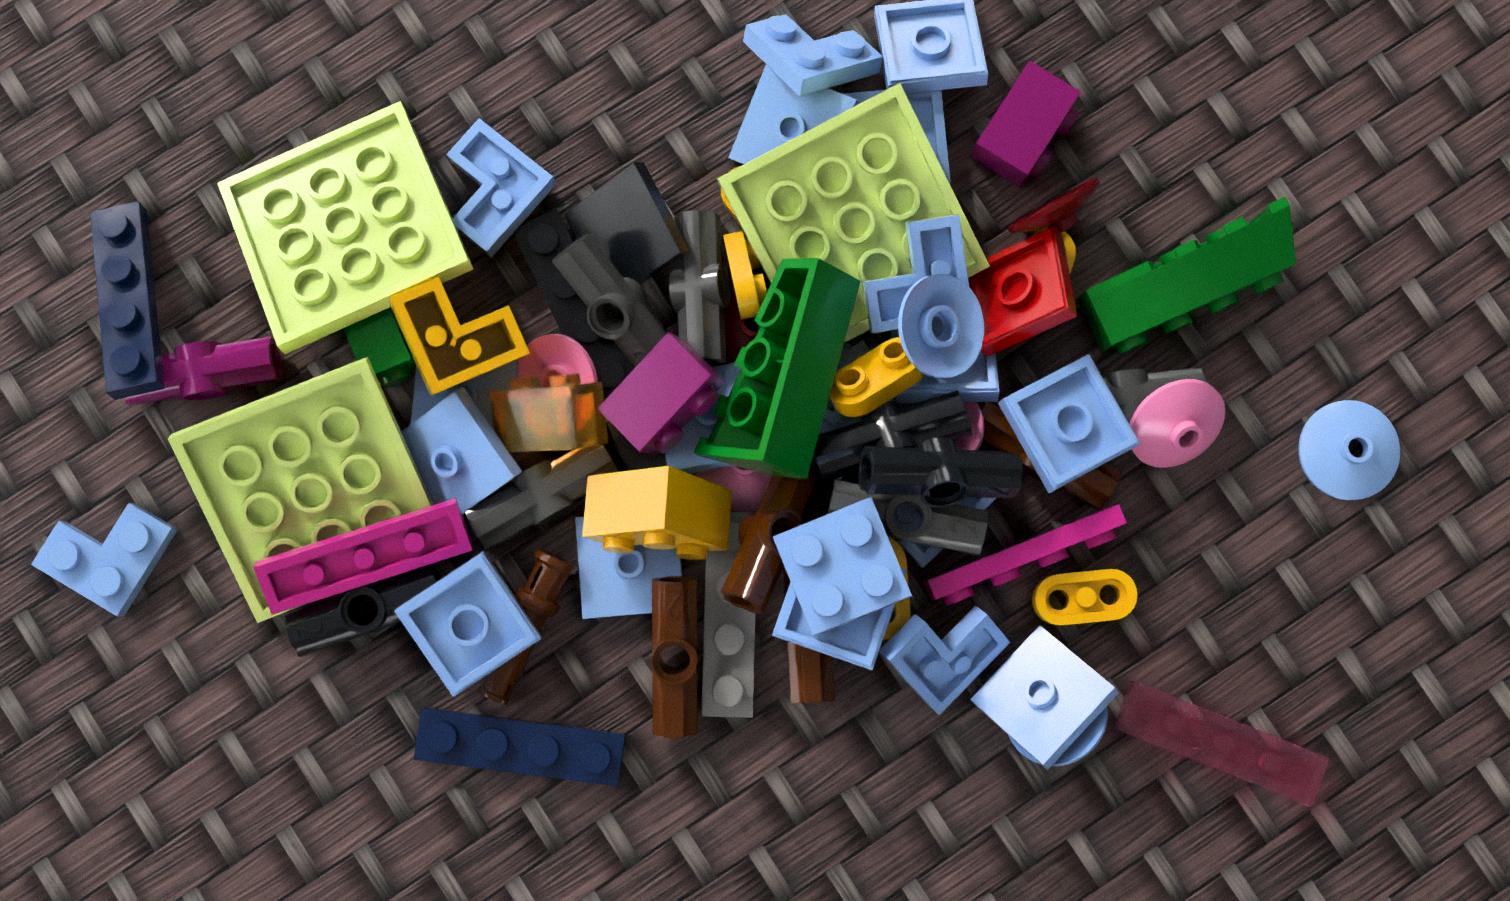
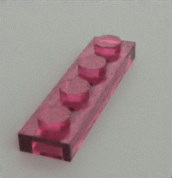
M1136 681L1130 682L1113 729L1311 807L1329 758Z

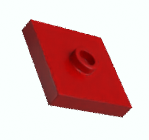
M1054 226L986 258L990 267L968 278L969 288L977 297L983 313L984 339L980 351L987 357L1077 317L1063 236Z

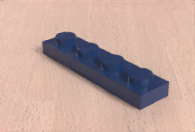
M139 201L90 212L106 393L114 400L165 389L147 210Z
M423 707L420 712L413 760L618 786L626 733Z

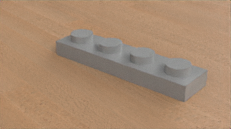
M731 512L728 550L707 552L705 568L702 716L753 718L755 613L735 607L724 600L721 589L741 547L738 533L740 524L746 516L756 512Z

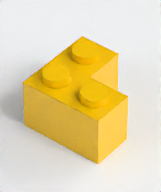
M439 277L389 297L391 309L430 396H434L530 354L509 305L460 325Z
M671 466L590 475L587 478L582 537L602 542L603 550L612 553L634 552V545H643L650 549H675L676 557L681 559L704 560L707 558V552L728 550L732 490Z

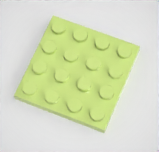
M901 83L886 89L717 178L770 284L782 259L820 258L861 281L844 343L869 330L862 281L912 273L906 222L959 215L968 278L990 267Z
M401 101L217 183L278 348L284 354H288L391 307L389 297L437 277L440 278L441 283H445L474 269L407 111Z
M368 357L175 432L168 438L257 623L289 610L271 614L253 568L256 561L434 505Z

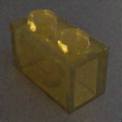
M580 373L549 376L550 385H541L540 376L509 379L510 389L489 392L493 430L508 452L577 450L608 443L606 417L597 409L604 402L602 381L581 383Z

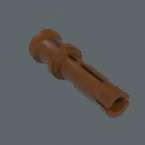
M537 548L534 554L537 559L525 587L518 588L515 595L517 596V601L540 633L547 617L552 618L554 614L558 613L560 608L557 603L569 575H575L579 567L557 555ZM535 643L486 675L477 691L495 702L507 705Z

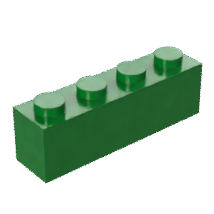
M1286 197L1268 204L1264 211L1248 223H1246L1242 216L1223 225V228L1205 237L1206 241L1201 244L1197 240H1191L1162 255L1159 258L1160 262L1152 264L1151 261L1144 262L1085 290L1076 300L1101 353L1116 347L1119 355L1147 343L1148 341L1144 335L1160 327H1162L1165 335L1172 333L1193 322L1191 313L1207 307L1210 314H1214L1238 303L1239 300L1236 293L1253 287L1255 294H1259L1283 283L1284 279L1281 273L1296 264L1290 205Z
M820 258L782 259L754 320L760 326L754 340L749 342L746 347L741 348L734 363L735 366L741 368L729 396L720 394L712 413L719 417L709 439L700 437L693 454L772 476L807 480L854 309L860 280Z

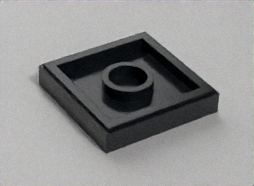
M644 162L632 163L564 214L577 240L583 235L590 234L620 275L631 278L640 285L690 251Z

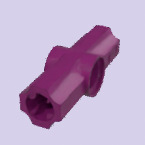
M271 336L227 344L213 341L182 344L175 347L173 353L161 354L165 389L124 399L125 403L131 406L181 398L182 400H206L228 394L227 390L281 381V373L283 371L281 353L278 350L275 339Z

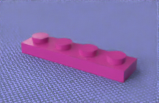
M457 498L256 561L253 568L270 612L273 615L472 551L473 544Z
M1117 504L923 581L930 600L943 597L946 606L975 595L971 585L990 578L993 587L1022 576L1019 566L1036 559L1040 568L1069 557L1066 547L1081 541L1085 542L1087 549L1116 538L1113 529L1127 522L1120 505Z

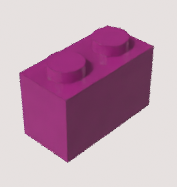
M1029 60L980 136L970 157L1018 187L1022 186L1029 174L1038 179L1054 154L1046 149L1048 143L1055 133L1064 138L1080 113L1072 108L1081 92Z
M668 332L597 409L639 452L657 456L659 452L662 454L668 452L681 440L684 435L682 428L695 414L700 416L715 404L719 398L717 390L726 381L684 339Z

